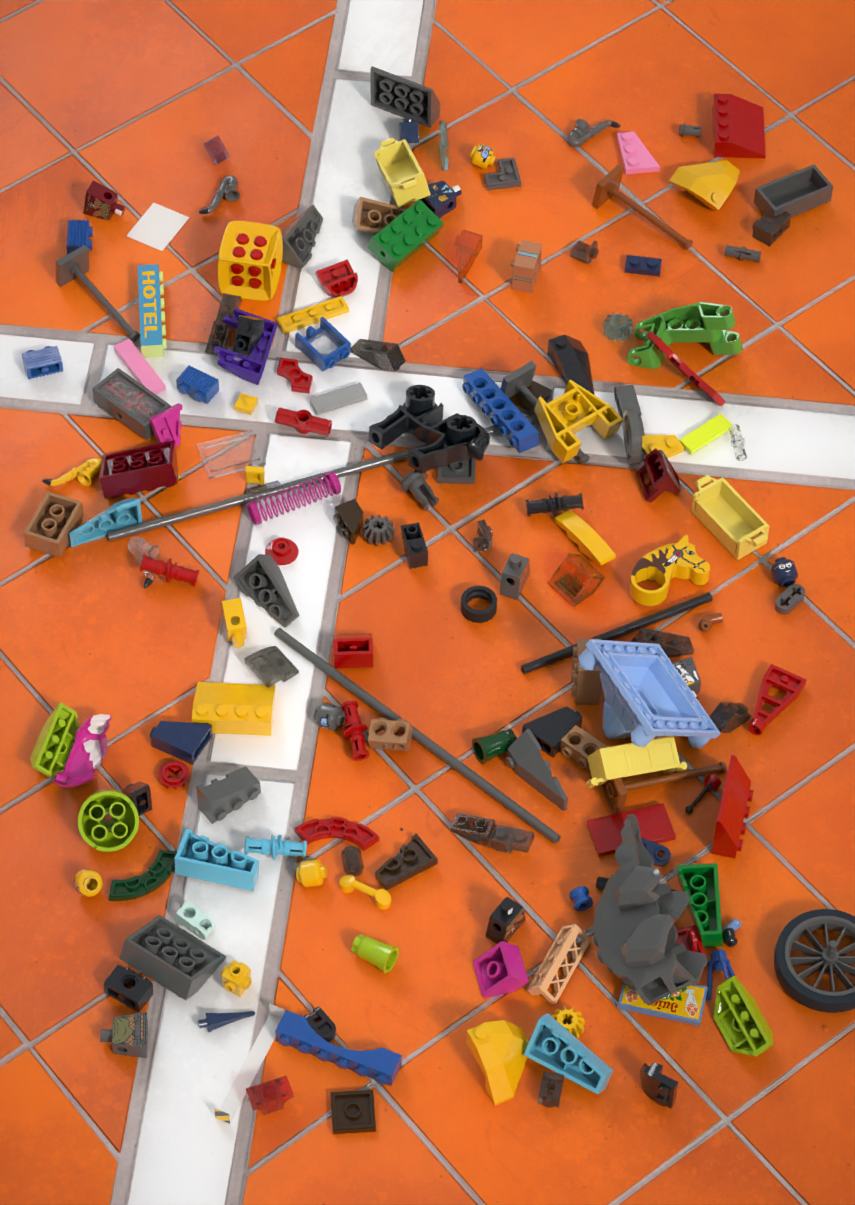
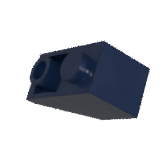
M402 119V123H398L400 141L406 139L407 143H419L418 122H414V119Z

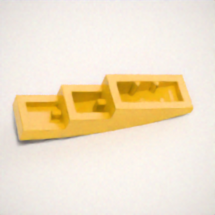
M568 510L555 517L556 524L567 532L569 539L578 544L579 551L600 566L616 558V554L606 542L574 512Z

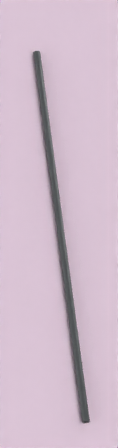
M536 414L526 416L531 424L539 423ZM496 426L485 428L489 436L500 433ZM410 449L331 471L335 472L337 477L340 478L408 459ZM331 471L107 532V537L109 541L247 504L251 501L254 502L255 500H260V498L265 499L266 496L276 495L277 492L281 493L282 490L287 491L288 487L292 488L294 485L298 487L299 483L309 482L310 479L314 480L315 477L325 476L326 473ZM321 477V481L325 482V478Z

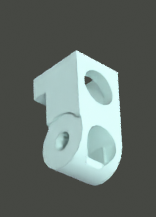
M188 900L176 912L175 923L181 927H186L200 939H206L216 927L211 918Z

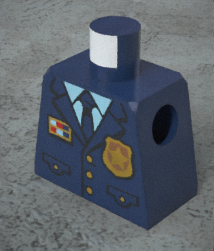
M439 181L429 184L428 188L431 195L420 200L438 218H441L456 208L457 196L461 195L462 192L458 185L450 188L445 181Z

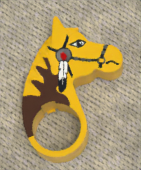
M685 535L678 543L659 547L643 556L637 562L631 575L630 595L639 604L645 606L658 605L666 599L672 578L690 579L696 585H704L709 580L710 565L696 554V546L688 543V535ZM647 579L651 581L656 580L662 587L657 590H645L639 587L637 583Z

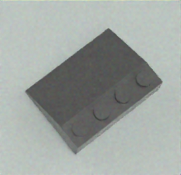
M372 66L370 68L371 106L405 119H414V122H418V124L432 127L440 116V102L433 89Z
M159 915L125 939L119 959L156 981L162 987L172 991L178 997L187 1000L200 990L222 964L226 956Z

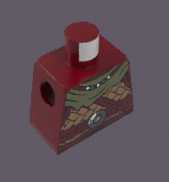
M93 180L86 191L83 214L108 221L114 213L122 216L126 206L117 203L118 194L115 191Z

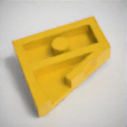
M676 435L642 436V452L645 456L655 448L662 450L667 458L684 452V447Z

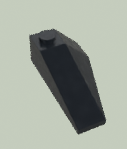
M567 335L548 340V356L566 386L568 381L572 380L594 394L589 357L581 341Z

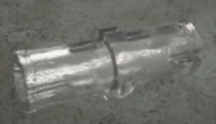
M731 425L729 427L730 443L734 449L736 460L743 461L747 459L746 442L742 437L740 425Z

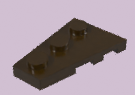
M416 833L407 845L404 844L400 848V852L395 857H391L375 872V878L387 891L438 864V860Z

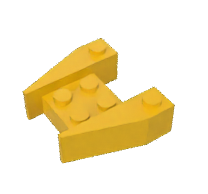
M572 380L568 381L564 394L551 402L546 403L540 396L534 409L552 452L562 463L578 454L581 442L574 435L575 433L592 425L606 439L619 431L623 418L611 405Z

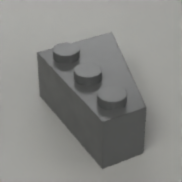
M246 766L226 774L227 778L218 781L216 778L211 780L212 784L205 787L202 784L196 786L198 809L212 824L223 820L227 814L240 809L243 804L249 800H254L261 793L260 781Z

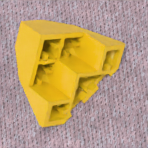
M727 160L678 167L669 182L681 191L687 190L710 209L716 211L720 209L737 183L740 170Z
M500 1020L485 1022L467 1030L466 1043L486 1077L485 1090L494 1106L514 1098L527 1060L524 1053L529 1039L523 1029L508 1021Z

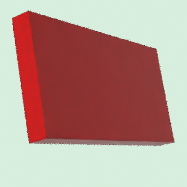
M664 803L587 820V827L598 857L616 852L623 841L621 831L625 826L623 822L627 819L626 815L632 813L637 817L641 838L657 844L675 840L676 835Z

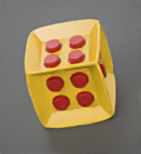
M231 221L228 223L221 242L217 266L218 285L222 294L257 301H268L273 298L278 285L283 258L282 233L279 228L268 224L247 221Z

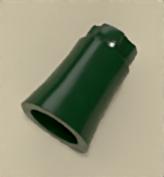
M512 729L501 730L494 734L473 738L472 748L477 760L481 764H485L491 759L507 752V749L514 743L517 737Z

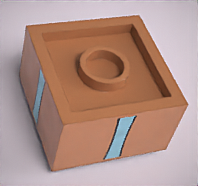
M521 240V243L516 246V251H518L516 258L511 261L513 276L510 279V284H512V289L533 293L541 269L542 244Z

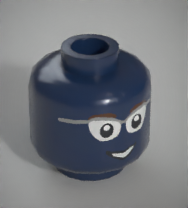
M785 557L775 560V564L771 567L775 583L782 587L794 584L798 578L794 561Z

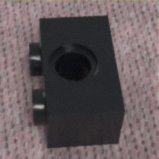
M120 965L115 967L104 982L105 994L139 1013L154 994L153 984L146 977L141 978L130 968H124Z

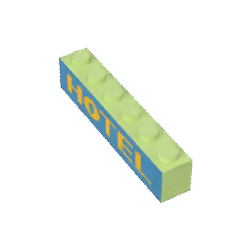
M159 264L137 265L141 354L144 358L164 357L163 349H167L166 338H163L166 335V326L162 325V322H165V311H161V309H165L164 298H161V295H164L163 284L160 285V282H163V271H159Z

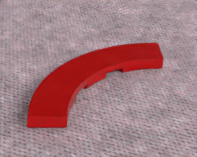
M653 332L647 335V338L660 352L662 351L668 360L696 387L701 388L711 400L721 407L726 403L718 392L695 374L661 338Z

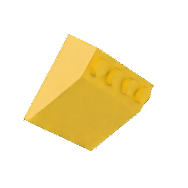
M197 682L193 702L192 723H208L212 725V733L271 736L276 685Z

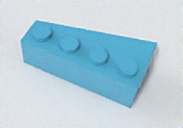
M186 828L175 856V874L254 891L259 878V860L237 850L233 852L221 843L217 845L209 841V838L203 835L199 837L193 834L192 830Z
M547 1013L539 1018L524 1056L596 1094L605 1090L614 1070L551 1015Z

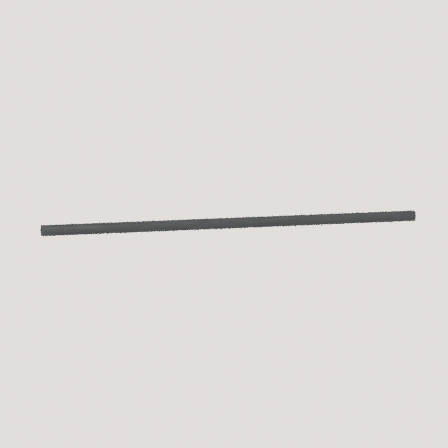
M279 627L275 631L274 635L386 719L392 721L403 719ZM412 726V738L551 842L556 844L560 840L561 836Z

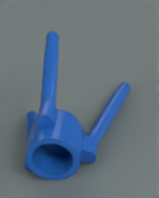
M715 950L710 954L711 960L707 963V1000H711L713 969L719 972L723 971L725 979H729L728 972L731 977L735 976L730 960L727 959V954L724 950Z

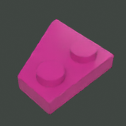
M177 403L149 419L158 443L175 440L176 446L180 445L182 423L180 421V410H182V404Z

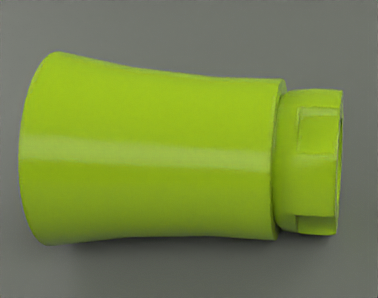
M360 934L354 939L351 952L387 974L398 959L399 948Z

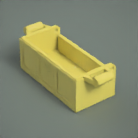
M392 137L380 142V148L374 151V156L380 173L398 208L430 196L425 175L406 139L398 141Z
M706 475L695 481L698 491L693 494L691 512L737 560L767 544L770 526L723 477L716 480ZM710 481L712 482L704 488H701L703 485L709 483Z
M673 736L653 739L646 747H638L633 743L600 748L587 757L592 779L587 781L586 786L593 788L594 786H600L608 780L662 770L664 774L682 772L687 769V763H680Z

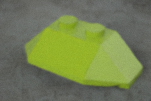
M61 702L42 727L30 757L32 768L48 777L57 776L58 772H63L64 762L66 766L75 743L77 730L80 728L77 712Z
M732 976L719 985L716 992L717 997L713 1018L731 1051L757 1057L773 1046V1032L753 996L737 977Z

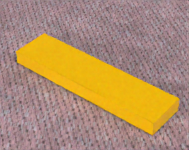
M340 296L277 317L276 320L283 334L319 323L321 317L327 320L348 313L349 307L344 298Z

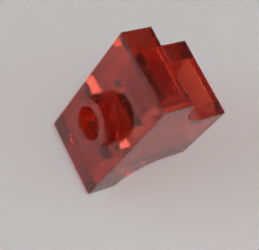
M287 1076L246 1088V1094L252 1110H262L263 1115L284 1109V1103L293 1098V1091Z

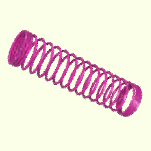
M331 471L326 473L325 476L321 475L319 478L315 477L314 480L310 479L309 482L299 483L298 487L294 485L292 488L288 487L287 491L282 490L281 493L271 494L270 497L266 496L265 499L260 498L259 501H251L247 504V509L252 522L255 525L262 524V518L256 502L259 503L264 520L268 521L261 500H264L270 519H273V513L266 501L267 497L270 499L275 516H279L277 507L272 500V495L276 497L280 513L284 515L283 506L286 512L289 513L290 509L283 496V491L287 493L291 509L295 511L294 502L297 508L300 509V502L294 492V487L297 488L300 501L304 507H306L305 498L308 504L311 505L310 495L313 501L317 502V497L310 485V481L314 482L316 494L321 501L322 494L325 498H328L327 491L332 497L333 493L335 495L341 493V484L336 473ZM321 477L325 478L326 488L321 481ZM316 479L319 480L321 491L315 482ZM305 483L308 484L310 495L305 488ZM299 485L303 487L305 498L299 489ZM289 489L292 491L294 502L288 493ZM278 493L281 495L283 506L277 497Z

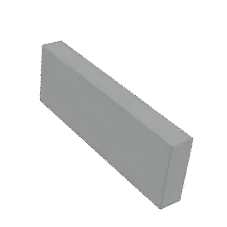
M361 382L312 397L310 398V404L316 415L366 400L367 393Z

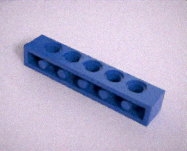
M482 368L463 376L462 388L464 393L468 394L472 398L473 403L480 407L482 413L490 419L493 426L499 429L501 435L506 437L512 448L522 453L539 445L538 431Z

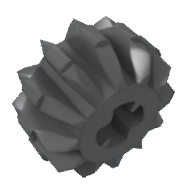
M380 514L378 517L372 515L370 519H366L362 532L364 539L368 540L370 545L375 543L378 546L382 543L385 546L386 541L391 542L394 527L392 521L388 520L387 516L381 518Z

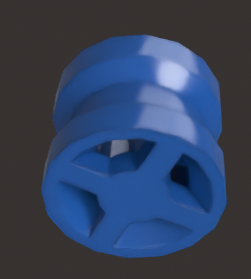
M577 887L569 893L571 901L574 902L573 907L575 911H584L593 905V900L589 897L587 887Z

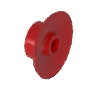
M283 537L272 540L265 548V555H271L277 565H288L294 562L299 554L298 546L292 540Z

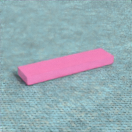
M130 338L114 345L115 352L140 384L154 394L166 390V385Z

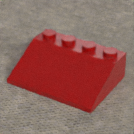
M714 94L712 106L714 157L765 159L763 107L732 94Z
M731 755L711 853L734 859L736 858L737 851L741 852L743 840L740 839V834L745 835L747 823H743V820L749 816L750 807L747 806V802H752L754 790H750L751 780L735 755Z

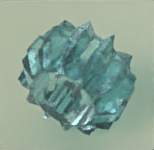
M614 312L612 315H607L603 322L604 335H607L608 339L613 338L614 342L616 340L622 342L624 339H629L633 332L632 319H629L628 315L623 316L622 312L620 314Z

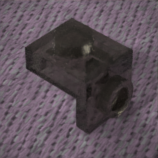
M578 241L570 251V257L589 264L598 255V242L594 241L591 245Z
M485 519L477 521V534L479 537L473 539L474 552L492 548L493 532L491 527L487 526Z

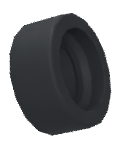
M473 586L462 594L461 612L467 620L483 623L492 619L496 614L497 597L490 588ZM475 598H483L490 603V607L481 611L474 610L468 606V602Z

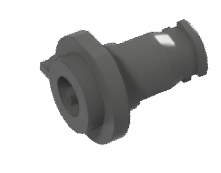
M414 470L402 480L401 490L404 493L411 492L415 499L422 504L424 511H427L430 503L435 506L439 502V498L434 495L433 490L425 481L428 474L426 472L421 474Z

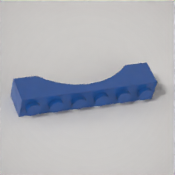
M288 1010L285 1011L275 1030L276 1041L281 1045L294 1047L303 1054L309 1053L321 1061L332 1062L341 1069L355 1071L359 1076L370 1077L383 1085L388 1084L392 1086L402 1066V1055L385 1048L357 1051L335 1046L320 1037L312 1029L305 1017Z

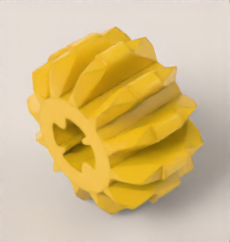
M564 1006L562 1011L556 1009L555 1014L551 1015L577 1039L584 1032L585 1020L581 1018V1011L575 1012L574 1007L567 1010L566 1006Z

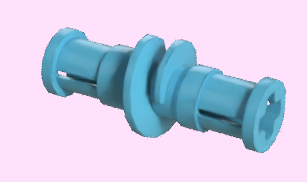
M271 834L270 840L245 837L244 854H271L273 860H276L277 855L288 857L302 856V859L306 858V840H303V842L282 841V835H278L275 840L273 834Z

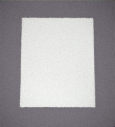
M153 203L127 234V237L163 251L190 217Z

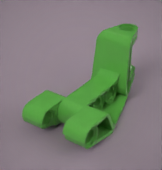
M698 302L673 308L637 323L634 335L646 342L644 346L629 350L627 362L633 366L649 369L660 367L665 354L662 351L660 352L647 338L650 332L661 338L668 347L671 343L707 342L714 355H735L740 353L743 349L740 335L737 332L726 331L733 328L736 324L732 308L727 305ZM639 329L646 330L647 332H641Z

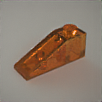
M464 229L460 235L456 236L454 245H456L459 283L463 282L481 251L483 240L482 235Z

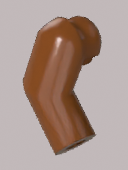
M717 613L703 616L698 624L699 630L701 632H708L713 624L721 623L723 621L722 614Z

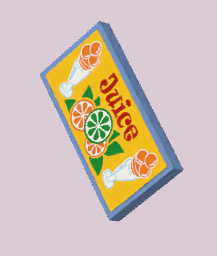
M623 982L618 1009L700 1026L708 987L694 984L672 993L651 1005H647L640 998L637 991L630 989Z

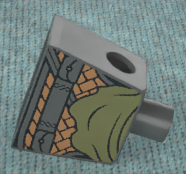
M147 1012L114 1017L112 1029L100 1030V1042H112L114 1054L147 1058Z

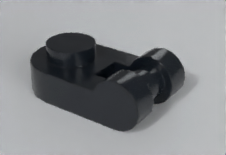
M319 1006L313 1009V1013L310 1015L306 1014L303 1016L312 1029L324 1040L330 1042L335 1038L336 1026Z

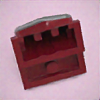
M655 448L643 459L644 465L636 472L645 499L651 503L665 490L674 494H678L681 491L679 477L664 452Z

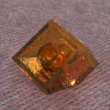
M568 553L548 581V584L575 607L595 593L605 577L580 554Z

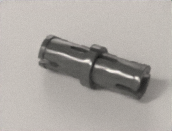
M726 245L724 256L740 258L741 261L745 259L760 262L761 251Z

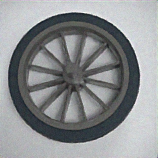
M833 909L812 910L791 920L781 932L774 952L775 972L783 989L798 1003L810 1009L827 1013L844 1012L855 1008V986L843 973L846 972L855 977V968L848 965L855 964V956H844L855 950V942L837 951L844 934L855 941V916ZM823 930L825 949L811 931ZM827 930L841 933L837 942L835 940L829 942ZM805 935L815 949L799 943L797 940ZM793 948L811 957H791V949ZM793 965H813L798 975L793 968ZM818 970L821 972L814 987L802 980ZM834 973L848 990L835 992ZM824 974L829 975L831 992L817 989Z

